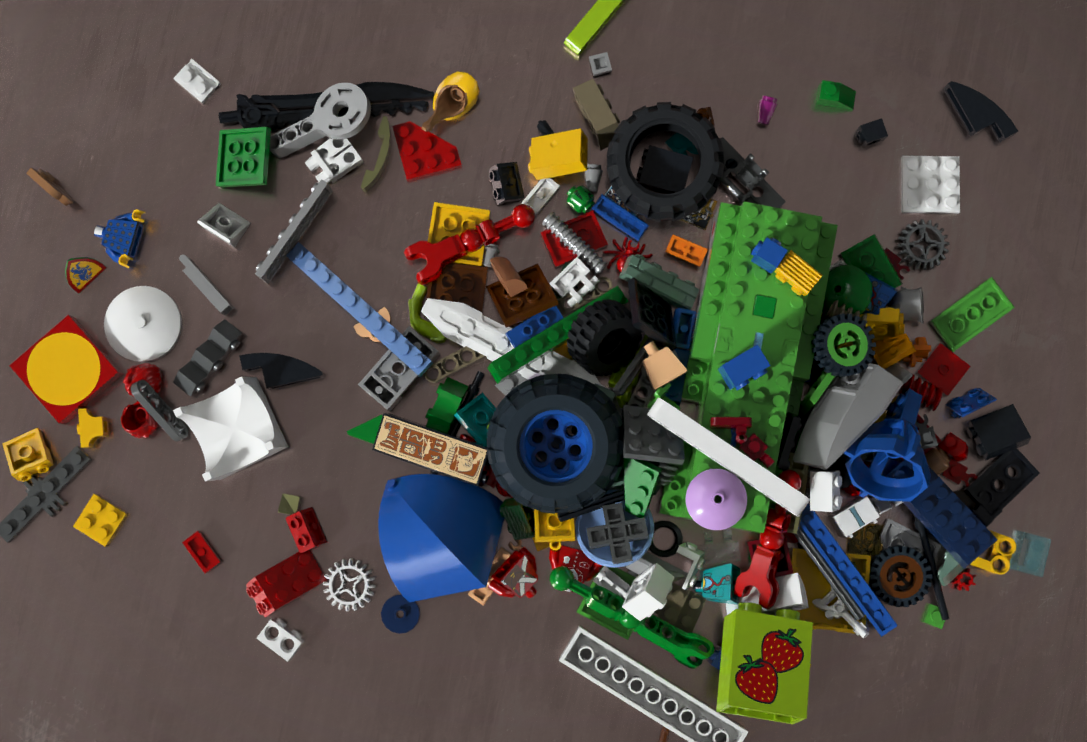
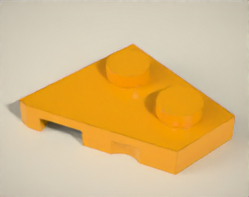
M907 334L883 337V340L873 341L871 339L872 343L876 342V347L872 348L873 351H876L874 358L883 369L892 366L916 351Z

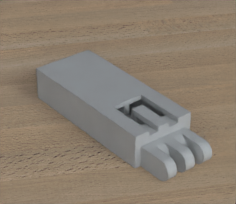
M184 254L180 255L179 260L186 267L182 271L216 309L226 316L234 309V306L190 258Z

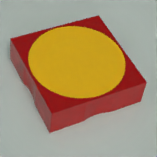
M67 315L9 365L59 424L64 425L78 415V409L86 408L94 397L103 393L124 375L111 358L95 344L91 335L79 321L70 315Z

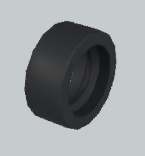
M670 521L655 522L654 533L659 528H669L675 534V543L669 550H660L656 548L652 541L649 550L658 557L673 556L677 553L679 545L683 542L681 530Z

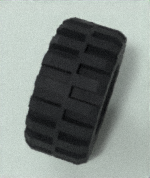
M610 299L594 302L592 306L588 305L585 311L577 315L578 318L572 322V328L568 331L567 347L569 355L588 373L595 376L612 375V372L617 373L620 371V368L626 367L629 364V360L635 357V352L639 350V343L642 341L641 333L643 332L633 326L631 311L618 301ZM609 333L607 338L602 343H600L602 339Z

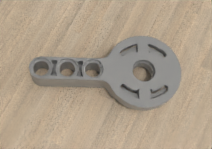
M352 83L332 85L319 96L312 115L270 136L269 151L276 157L283 158L325 136L330 139H347L356 135L365 127L370 117L371 105L367 95L361 88ZM344 107H348L347 113L344 116L338 117L339 111Z

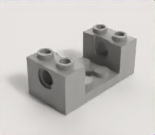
M410 326L402 333L405 338L432 362L439 357V351ZM388 349L358 385L391 412L403 398L401 395L418 375ZM396 363L403 364L404 370L402 373L397 374L393 371V366Z

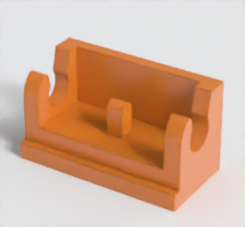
M673 234L665 252L701 267L708 249Z

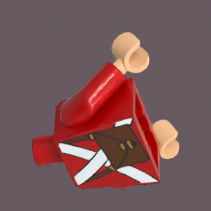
M517 539L515 541L518 546H514L509 542L508 546L514 552L491 576L493 580L491 581L488 578L487 585L490 590L499 596L509 598L517 596L522 598L526 595L528 598H532L537 592L533 587L538 580L536 559L525 547L521 546V539Z

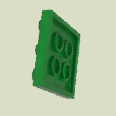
M256 127L220 130L216 172L217 187L267 185L271 128Z

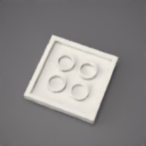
M902 156L901 213L959 214V157Z

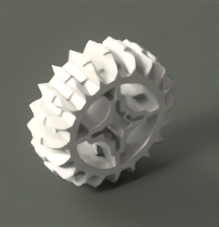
M353 558L349 559L348 564L345 559H342V566L335 562L336 570L330 567L328 570L332 575L325 574L324 576L330 579L329 582H323V585H329L328 589L323 590L324 593H331L326 599H335L331 604L332 606L340 603L338 606L339 610L346 605L345 610L350 611V605H352L353 610L356 611L358 609L357 603L363 608L365 605L362 600L368 603L371 601L367 594L370 596L374 595V592L369 589L376 588L375 584H370V581L375 580V577H368L372 570L365 572L367 564L359 567L361 564L360 560H357L355 565H353ZM344 569H354L360 575L351 578L345 573ZM339 573L342 584L335 590L334 582ZM364 579L365 588L360 596L357 585ZM347 580L349 582L357 580L354 582L353 589L346 588L342 590L345 584H347L345 583ZM348 592L355 600L347 601L338 595Z

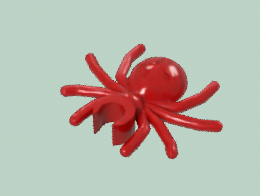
M625 237L621 248L616 240L613 239L614 245L620 251H603V254H619L609 261L607 269H610L612 263L619 258L616 266L621 272L627 258L631 255L642 254L646 244H643L639 250V242L637 247H631L632 240L627 244L628 237ZM653 254L642 256H644L645 258H650L653 256Z

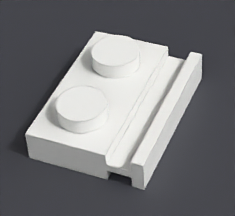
M192 58L173 78L202 104L221 85L216 78Z

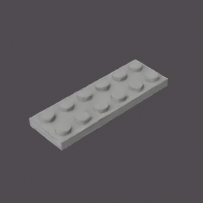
M321 179L319 183L316 182L313 185L309 198H305L300 204L301 209L297 214L292 215L287 229H283L280 232L276 245H272L267 251L268 256L264 262L261 261L257 265L255 275L267 284L287 258L286 255L294 248L332 194L331 187L324 180Z

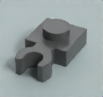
M923 414L924 422L918 423L917 419L915 422L921 436V448L927 449L938 446L933 426L927 427L928 417L926 414Z

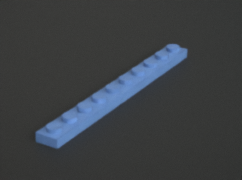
M298 242L286 255L419 377L433 364L427 356L301 243Z

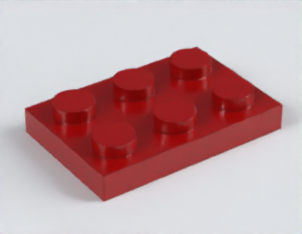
M593 210L564 222L565 225H568L569 229H573V233H577V237L580 236L582 241H586V245H590V249L597 251L608 246ZM551 230L542 231L541 236L555 268L569 263L577 257V254H573V250H569V247L565 246L564 242H560V238H556V234H552Z

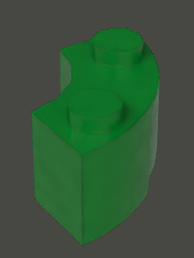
M447 377L444 384L440 383L436 391L439 394L433 408L428 409L425 416L428 419L426 426L448 433L455 420L454 415L463 402L468 386Z

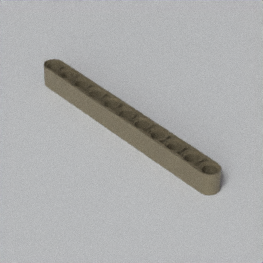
M607 277L598 278L599 282L595 285V289L592 292L589 291L592 297L588 300L583 299L579 304L576 303L573 308H566L564 306V302L571 298L570 294L557 299L559 305L556 306L562 316L566 317L611 290V280ZM605 282L609 288L606 291H601L598 288V284ZM525 319V320H523V321H521V322H518V323H516V324H514V325H512V326H509V327L514 328L515 326H518L519 324L523 323V322L526 321L527 319ZM466 346L433 363L424 375L430 383H438L485 359L486 356ZM465 352L473 354V358L470 361L462 359ZM450 360L456 363L453 370H447L445 367L446 363ZM430 370H438L439 375L436 379L429 378Z

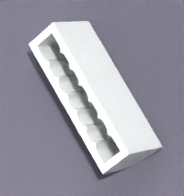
M798 573L775 578L780 589L776 602L768 610L762 607V613L776 615V611L779 609L796 611L809 608L806 590ZM753 586L749 595L739 597V603L759 604L760 593L758 589ZM726 603L727 615L738 609V605Z

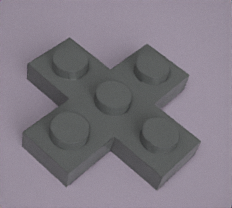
M622 502L602 506L606 525L586 528L590 549L610 546L613 564L633 561L629 542L649 538L645 517L625 521Z

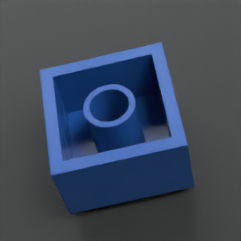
M757 344L718 368V371L730 390L733 388L739 390L750 383L748 379L751 377L756 380L766 374V368L771 365Z

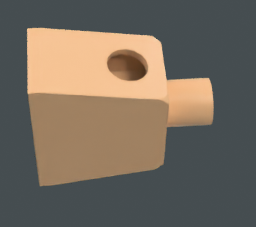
M654 341L644 346L649 357L643 360V365L654 391L687 372L685 366L668 347L659 351Z

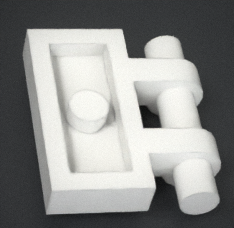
M576 257L549 285L562 298L569 293L571 298L567 303L570 307H573L576 303L579 304L589 291L592 292L595 289L599 279L593 276L588 280L586 275L590 270ZM581 281L584 286L576 292L573 288Z

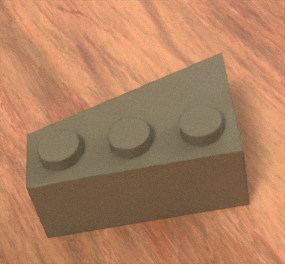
M591 79L574 87L573 92L584 118L587 119L591 126L592 134H595L597 137L598 147L601 151L609 147V142L612 141L620 120L617 114L612 113L610 110L612 106L608 98L604 99L601 85H597L594 79Z

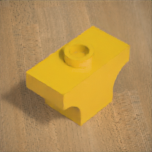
M78 409L79 423L77 424V433L80 435L81 448H94V444L99 438L109 437L107 417H95L91 409Z

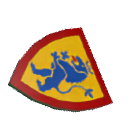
M71 258L67 260L65 268L66 279L72 289L79 294L107 267L93 258Z

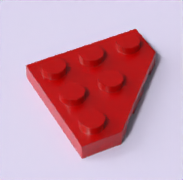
M411 121L392 126L407 181L462 167L457 147L429 131L425 132L422 130V127Z

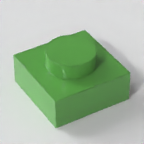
M928 604L922 622L942 629L945 620L941 619L939 607Z

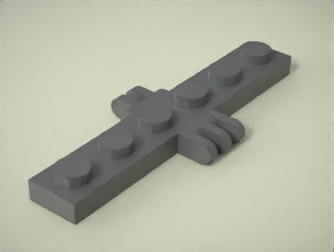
M76 446L44 479L31 475L32 478L30 480L33 482L32 484L29 481L23 482L27 487L25 491L28 495L0 523V536L7 543H10L43 509L53 517L55 513L51 508L53 507L58 512L61 508L57 502L62 506L66 504V501L59 493L92 459L79 446Z

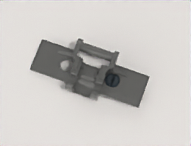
M722 137L724 169L721 182L736 196L741 205L744 201H748L750 203L780 208L786 201L764 179L769 174V171L766 168L762 170L753 160L755 157L751 153L744 159ZM730 174L749 191L746 195L728 178ZM755 187L762 188L763 195L761 197L753 195L752 190Z

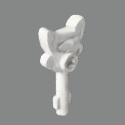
M832 586L831 591L823 599L820 598L812 601L815 607L825 611L827 619L843 617L854 628L853 632L857 636L860 635L862 638H866L869 635V632L866 630L867 627L851 616L848 608ZM835 597L838 598L833 605L827 606Z

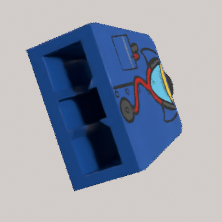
M866 273L872 283V298L869 306L862 314L872 313L879 315L880 308H885L899 290Z

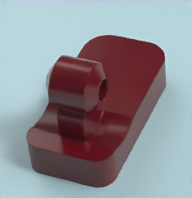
M751 417L710 418L711 429L736 428L735 441L740 445L747 441V429L752 427Z

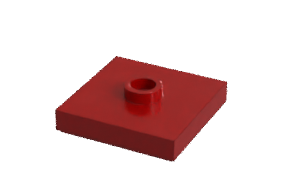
M939 343L916 374L925 381H928L930 385L934 384L936 389L942 388V394L947 397L971 366L943 344Z

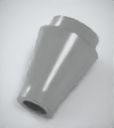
M587 164V171H584L586 188L591 192H598L603 170H601V165Z

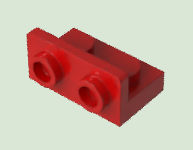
M313 507L286 517V522L300 553L327 543Z

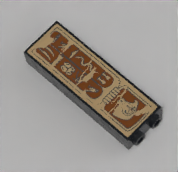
M383 413L372 450L475 486H484V483H487L490 475L488 472L490 464L487 446L390 413Z

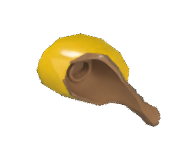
M457 71L448 75L440 83L433 97L434 114L423 123L422 130L425 132L432 131L433 127L439 122L458 119L472 109L477 102L480 90L477 81L470 74Z

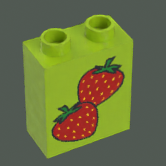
M739 603L738 609L724 617L716 712L787 724H795L807 719L813 622L800 620V612L795 610L779 609L776 611L775 616L763 614L762 606L759 604Z

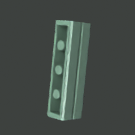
M635 254L627 258L619 278L627 282L635 278L669 304L677 308L691 310L699 292V289L694 287L695 284L693 282L679 279L676 273L662 270V266L657 263H648L642 255Z

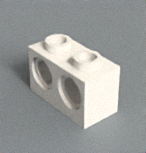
M272 618L258 635L257 639L288 662L296 654L304 640L301 639L302 635L294 629L292 631L286 627L287 624L282 619ZM271 627H276L279 631L276 638L270 635ZM287 639L294 641L293 649L286 647L285 641Z

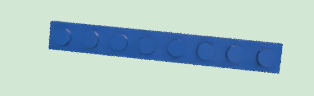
M808 503L802 512L800 526L880 636H884L897 627V623L816 512L810 511V504Z

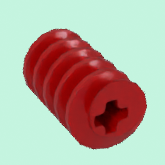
M912 374L913 376L901 386L898 394L903 390L906 392L910 388L923 396L921 403L926 402L925 408L933 405L932 411L934 412L941 401L942 388L935 390L936 386L934 384L928 387V381L921 383L922 379L920 377L915 379V375Z

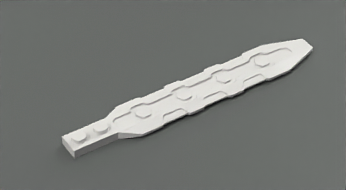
M427 298L421 312L446 338L463 347L467 346L483 354L491 361L514 349L505 335L513 328H506L505 325L482 315V312L464 303ZM554 351L549 352L518 371L522 377L528 380L540 375L559 373L573 375L593 384L601 385L595 375L588 373L575 360H570ZM615 394L613 403L616 406L619 414L621 415L622 408L619 407L617 396Z

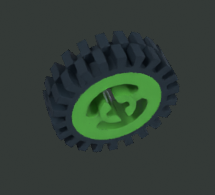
M839 314L829 317L817 326L819 330L814 331L813 336H816V339H812L811 344H815V348H812V353H817L814 359L815 361H820L818 364L820 368L825 367L824 371L826 373L831 372L833 376L839 375V377L861 373L862 370L868 367L867 364L873 361L870 357L874 356L876 352L872 350L873 347H876V342L872 343L871 339L875 338L874 334H869V331L872 330L871 327H865L867 322L865 320L859 321L860 317H852L853 314ZM853 341L852 346L834 349V345Z

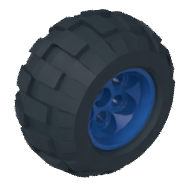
M558 373L536 376L512 389L497 406L487 433L489 464L500 486L520 504L544 513L574 512L599 500L617 480L624 462L623 421L611 399L593 383L568 374ZM551 418L556 419L559 423L555 429H551L547 425L548 420ZM569 425H574L577 428L575 435L567 434L566 428ZM536 431L543 434V440L540 442H536L532 438V434ZM555 437L562 440L558 448L553 447L551 444ZM572 445L580 446L581 452L578 455L571 454L569 449ZM544 451L547 454V459L539 461L536 458V453ZM563 458L566 464L564 467L559 468L555 465V460Z

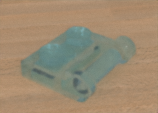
M1016 530L1014 535L1016 537V551L1012 554L1010 569L1043 577L1051 539ZM1027 539L1029 542L1024 563L1021 566L1018 565L1023 541Z

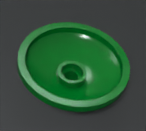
M840 265L829 271L822 313L826 316L831 304L838 300V307L844 303L846 305L845 310L853 307L852 314L859 310L861 315L869 306L872 298V283L868 275L853 265ZM841 287V291L837 293V289Z

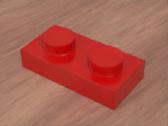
M200 531L195 532L182 542L204 574L222 562Z

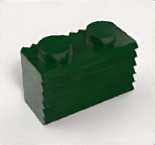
M514 498L505 499L500 506V514L505 518L508 524V532L513 535L514 540L535 537L533 509L520 504Z

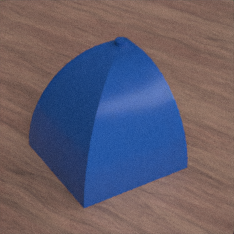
M414 474L387 481L379 509L378 530L380 547L393 583L408 602L487 586L504 518L500 514V506L503 501L479 486L449 476Z

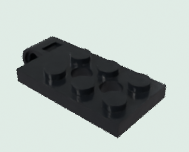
M1018 449L1001 454L964 489L977 504L971 512L985 527H988L1002 512V509L1035 479L1040 472ZM1009 467L1015 468V477H1011L1008 474ZM997 479L1003 483L1001 490L995 488L994 483Z

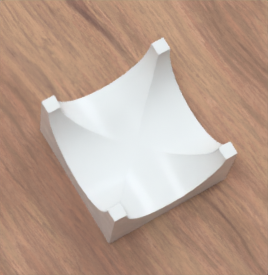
M241 376L235 379L236 383L219 394L173 410L175 416L182 419L190 427L202 448L206 462V470L202 474L205 482L222 480L288 447L257 377Z

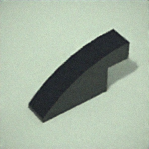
M953 81L944 87L971 137L991 127L1001 143L1019 132L1007 114L982 93Z
M274 353L239 355L243 371L249 372L262 369L266 389L269 390L325 377V373L316 367L294 357Z

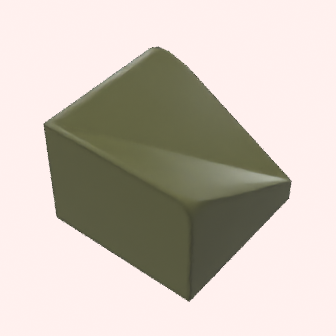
M282 494L278 513L292 515L300 511L302 497Z

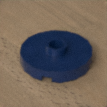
M402 594L394 595L382 607V622L391 632L407 633L419 622V606L416 601L408 602ZM399 610L404 613L402 618L397 616Z

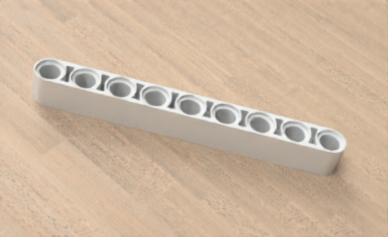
M658 397L647 413L654 421L797 517L801 515L809 503L810 499L663 399Z

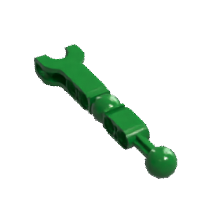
M556 567L550 574L549 580L553 588L559 591L570 589L585 598V603L589 608L607 618H614V621L619 619L622 626L628 629L634 628V632L637 631L641 637L672 653L679 663L691 669L698 668L703 660L708 659L714 653V645L710 640L699 634L687 633L655 615L645 617L639 621L622 608L623 598L602 586L590 588L574 579L573 572L568 567ZM699 646H705L708 652H703L699 649ZM690 656H694L696 662L691 661Z

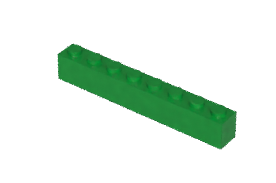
M619 286L614 287L491 362L487 369L497 384L566 343L567 339H569L568 331L572 328V322L576 321L577 315L585 311L588 305L592 306L594 302L610 299L616 300L625 306L628 300Z

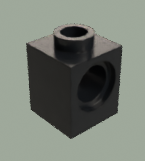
M882 118L860 125L857 129L856 137L863 147L884 141L888 137Z

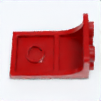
M307 550L303 553L297 552L255 576L246 584V591L249 597L255 600L257 604L256 609L259 614L266 618L284 605L322 584L327 579L324 577L310 551Z

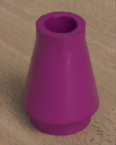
M762 96V99L759 100L758 123L769 125L770 119L778 105L776 104V98Z

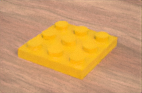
M434 202L428 242L435 244L456 234L460 237L461 233L466 229H476V225L489 220L490 210ZM482 244L481 248L476 252H467V255L452 263L482 266L484 245Z

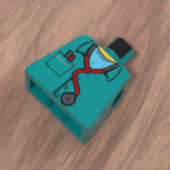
M730 563L706 569L703 572V580H697L694 589L696 592H702L703 598L709 601L738 605L739 597L734 594L737 577L740 575V568Z

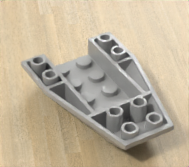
M871 363L867 364L868 367L859 374L844 377L835 376L813 407L799 439L793 458L794 462L827 470L885 412L903 385L902 381L881 366Z

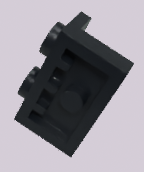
M517 162L499 163L489 169V179L493 185V197L497 205L525 198Z

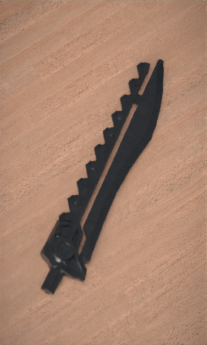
M364 82L357 84L367 95L370 103L392 102L372 104L370 115L375 118L380 115L381 111L392 116L396 113L397 109L408 114L415 107L424 112L429 106L427 101H399L432 99L434 97L433 91L391 82ZM323 92L297 95H252L251 98L238 94L236 95L238 98L237 110L219 112L220 124L239 122L243 128L268 127L271 130L281 129L285 123L293 125L309 117L314 112V109L278 112L271 105L278 110L313 108ZM348 107L342 108L338 113V117L344 116L348 111Z

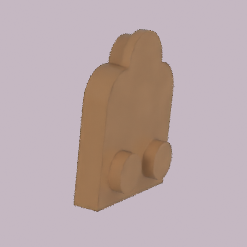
M30 168L26 173L47 193L65 206L74 202L69 194L54 182L55 177L49 172H44L40 168L39 170Z

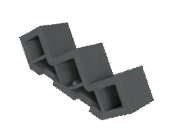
M227 320L221 321L212 329L208 340L195 350L190 362L178 370L173 383L190 397L196 392L200 393L212 374L222 367L223 361L230 352L239 346L242 332Z

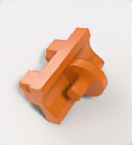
M925 337L915 338L913 346L916 351L902 359L903 362H909V367H915L916 362H922L923 358H928V354L931 352V345H927Z

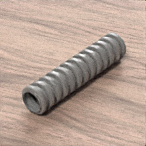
M551 212L543 220L542 225H546L547 230H551L552 234L555 233V237H559L560 242H564V245L568 246L569 250H573V254H577V257L581 258V261L585 262L587 267L590 266V270H594L595 275L601 273L608 262H604L603 257H599L598 253H594L595 250L590 249V245L585 244L586 241H582L580 236L577 237V233H573L572 228L569 229L563 220H559V216H555V212Z

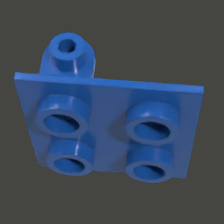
M974 388L961 397L953 398L951 402L945 405L953 410L951 411L952 417L959 419L997 399L981 388Z

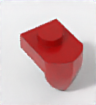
M950 432L938 445L939 449L941 448L948 456L958 462L967 460L969 454L968 445Z

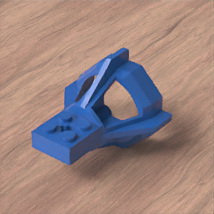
M910 388L904 394L901 393L894 403L889 404L886 409V418L883 421L872 424L844 452L847 455L845 465L853 486L860 489L859 496L862 498L869 494L880 501L911 502L929 486L931 473L924 450L921 448V436L915 425L923 396ZM876 452L868 468L860 455ZM889 457L893 459L902 457L913 465L914 476L910 478L895 479L882 476L881 474Z

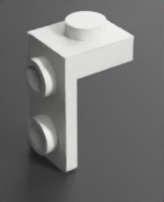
M690 542L679 545L677 553L693 560V564L682 587L684 590L695 585L698 579L696 573L698 569H702L705 563V559H703L705 552L697 549L698 546Z

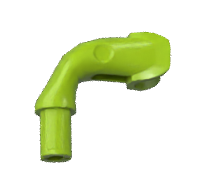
M417 284L412 298L408 300L410 323L413 329L422 336L435 343H445L447 338L432 322L420 317V310L423 306L422 301L427 292V287Z

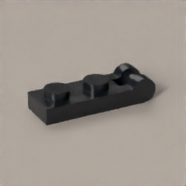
M788 412L784 423L776 465L783 471L790 467L788 458L790 452L795 447L796 433L801 428V418Z

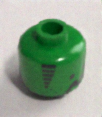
M584 185L573 186L567 192V204L576 213L583 212L585 214L595 204L594 195Z

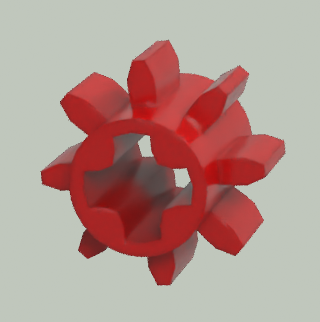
M966 568L964 572L962 571L951 581L952 584H957V590H961L964 587L965 591H969L970 585H976L973 582V578L976 575L969 573L970 568ZM963 576H966L967 579H965L964 582H961L960 579H962Z

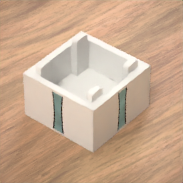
M868 496L855 499L827 517L839 537L852 538V533L867 524L877 523L876 519L880 516Z

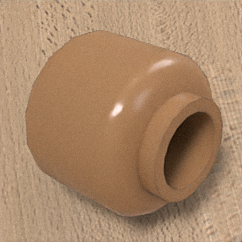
M932 448L925 454L928 465L937 475L949 468L948 462L950 459L941 448L939 450Z

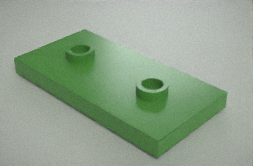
M990 277L929 322L948 348L954 352L1015 307L993 277Z

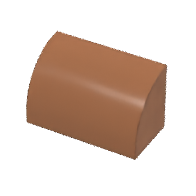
M495 257L490 259L497 278L510 297L528 289L507 258Z

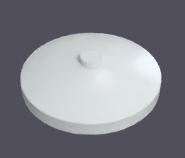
M136 286L121 292L111 302L106 311L104 330L110 346L119 355L135 362H151L164 357L175 347L181 335L182 317L177 304L168 294L154 287Z

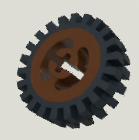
M900 545L890 546L885 550H881L874 557V561L871 562L869 583L876 596L883 602L895 607H909V605L917 604L919 600L922 601L924 599L923 596L928 594V588L932 584L930 582L932 578L930 573L931 567L928 565L927 559L915 549ZM898 562L906 563L905 568L895 567L898 572L904 573L902 577L905 581H910V573L913 572L912 583L903 590L894 589L895 585H905L903 581L896 579L898 575L895 571H890V579L887 580L888 569Z

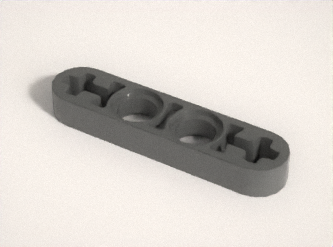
M139 380L131 385L132 395L171 439L180 441L188 436L186 425L180 418L175 416L172 409L145 380ZM151 400L155 402L156 408L151 404ZM164 414L168 417V422L164 419Z

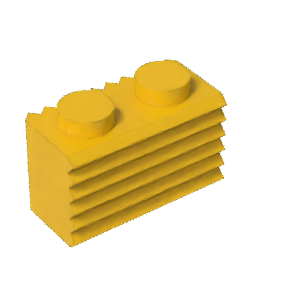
M792 250L788 252L774 270L776 273L775 277L783 283H789L792 286L791 290L799 296H806L823 276Z

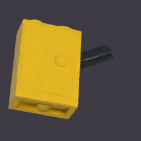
M540 120L537 128L543 136L531 138V146L529 147L531 159L528 164L530 173L537 180L587 171L588 138L583 130L579 128L554 133L546 120Z

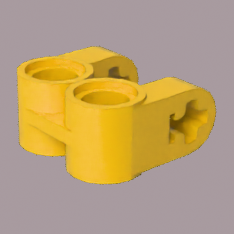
M989 530L998 539L992 545L993 549L988 560L978 557L970 565L993 574L1002 575L1010 569V560L1012 554L1016 551V543L1008 536ZM1003 541L1008 543V549L1005 552L1000 548V544ZM997 559L1002 562V567L999 570L994 567V562Z

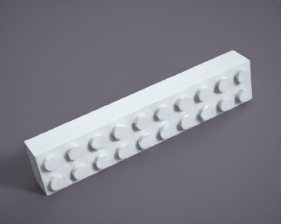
M578 626L559 658V661L688 742H743L748 733L744 727L723 714L716 712L715 709L581 626Z

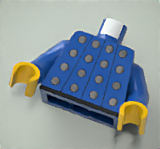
M138 209L116 216L114 220L109 219L106 227L97 225L94 231V236L103 238L101 245L106 247L105 252L109 257L126 268H129L127 265L128 261H133L144 228V225L139 222L144 223L145 220L141 219V215L146 212Z

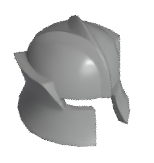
M901 286V290L890 301V307L900 309V313H904V320L918 321L923 324L924 302L922 287L911 290Z

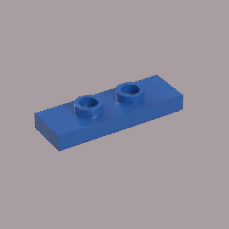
M601 194L591 211L593 210L594 213L638 242L649 227L647 223L603 194Z
M554 306L532 316L508 331L505 335L513 347L516 348L564 317L557 306Z

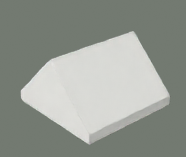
M220 203L214 206L197 222L234 248L250 225L249 221Z

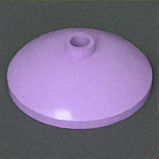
M709 469L699 473L690 482L685 497L686 507L691 518L700 526L710 530H724L735 525L742 518L747 506V493L741 480L733 473L723 469ZM716 495L721 497L720 503L714 501Z

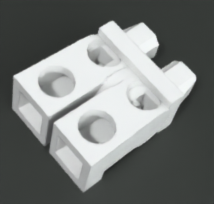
M329 138L316 150H313L311 152L312 156L305 162L311 172L320 166L323 171L315 176L318 182L322 179L327 183L330 181L335 183L355 167L364 164V161L348 139Z

